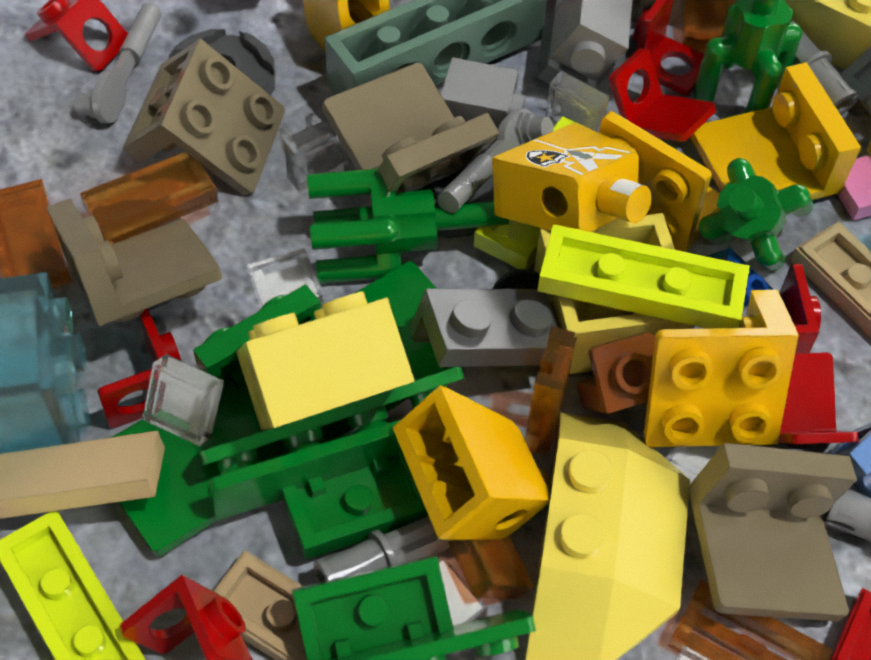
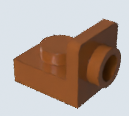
M642 332L592 346L589 349L588 354L594 377L576 382L582 407L608 414L648 402L655 344L654 334Z

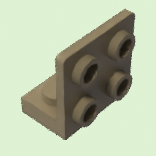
M199 38L160 65L122 149L141 163L161 150L169 152L178 146L242 195H248L256 189L283 119L285 108Z
M421 63L412 64L328 97L322 105V111L357 170L378 168L377 171L383 177L388 193L391 191H396V193L415 191L465 169L478 155L483 154L500 133L488 112L466 122L462 116L454 117Z
M71 198L46 207L70 272L98 326L112 321L125 322L141 315L146 308L173 298L194 296L203 291L207 285L222 279L218 263L186 220H178L111 245L109 241H104L94 216L83 219Z
M723 443L688 486L713 606L718 613L836 622L842 620L849 613L822 515L828 512L833 507V504L857 481L850 456Z

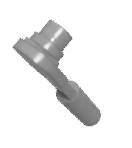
M150 3L141 6L119 50V58L113 70L104 71L93 90H89L87 93H79L75 96L74 108L79 116H90L103 124L114 123L118 119L126 101L125 84L134 65L139 63L162 14L157 6Z
M528 109L513 110L500 123L498 128L500 133L497 136V141L483 154L478 155L439 193L437 200L440 207L448 213L457 212L493 175L492 157L553 132L551 118L548 116L539 117Z

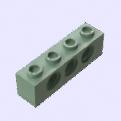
M412 0L324 37L328 87L336 95L415 63H421L435 86L445 82L452 57L486 64L542 39L546 0Z

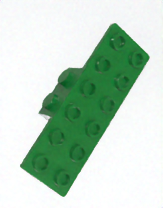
M408 261L355 293L363 291L367 304L388 298L415 380L452 367L438 366L431 342H414L412 340L409 328L425 289L437 288L414 262ZM306 284L287 295H279L270 299L255 314L232 327H224L213 332L203 344L193 349L198 372L220 382L209 433L158 409L113 436L158 431L165 446L155 497L118 502L155 556H163L218 521L215 519L211 508L209 480L219 476L220 471L217 462L202 465L198 451L261 431L236 352L246 341H250L248 332L254 330L253 326L290 313H295L299 325L316 320L314 311L321 309V302ZM409 397L386 404L387 412L409 399ZM347 418L323 425L321 427L325 439L320 441L326 443L352 435L358 428L350 430ZM282 440L256 448L260 459L258 463L287 455L289 452L285 450Z

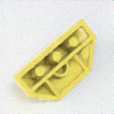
M560 412L551 473V496L546 508L531 614L533 615L536 631L528 635L525 660H617L676 615L680 609L690 479L656 449L648 447L645 440L626 423Z

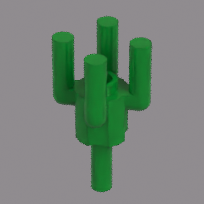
M736 0V3L729 7L721 36L712 38L706 45L693 93L694 99L713 102L723 69H730L736 64L741 68L752 70L756 77L745 113L764 110L771 106L785 68L792 66L802 38L801 27L791 22L794 10L787 5L785 0Z
M743 158L734 159L727 167L730 183H727L720 192L716 206L721 211L704 216L698 225L699 233L714 245L725 244L731 235L740 242L751 244L757 262L769 271H777L783 267L785 255L779 247L776 235L783 228L787 215L793 214L797 217H805L810 214L813 209V200L810 192L805 186L800 184L777 190L776 186L769 180L757 176L747 160Z
M378 168L307 174L309 199L371 194L372 206L313 211L314 224L310 225L312 250L376 244L377 255L316 260L318 284L379 279L402 265L401 252L438 249L437 231L509 225V219L494 215V202L463 204L457 212L448 213L440 206L435 207L432 190L398 193L391 191L388 193L384 179L377 171Z

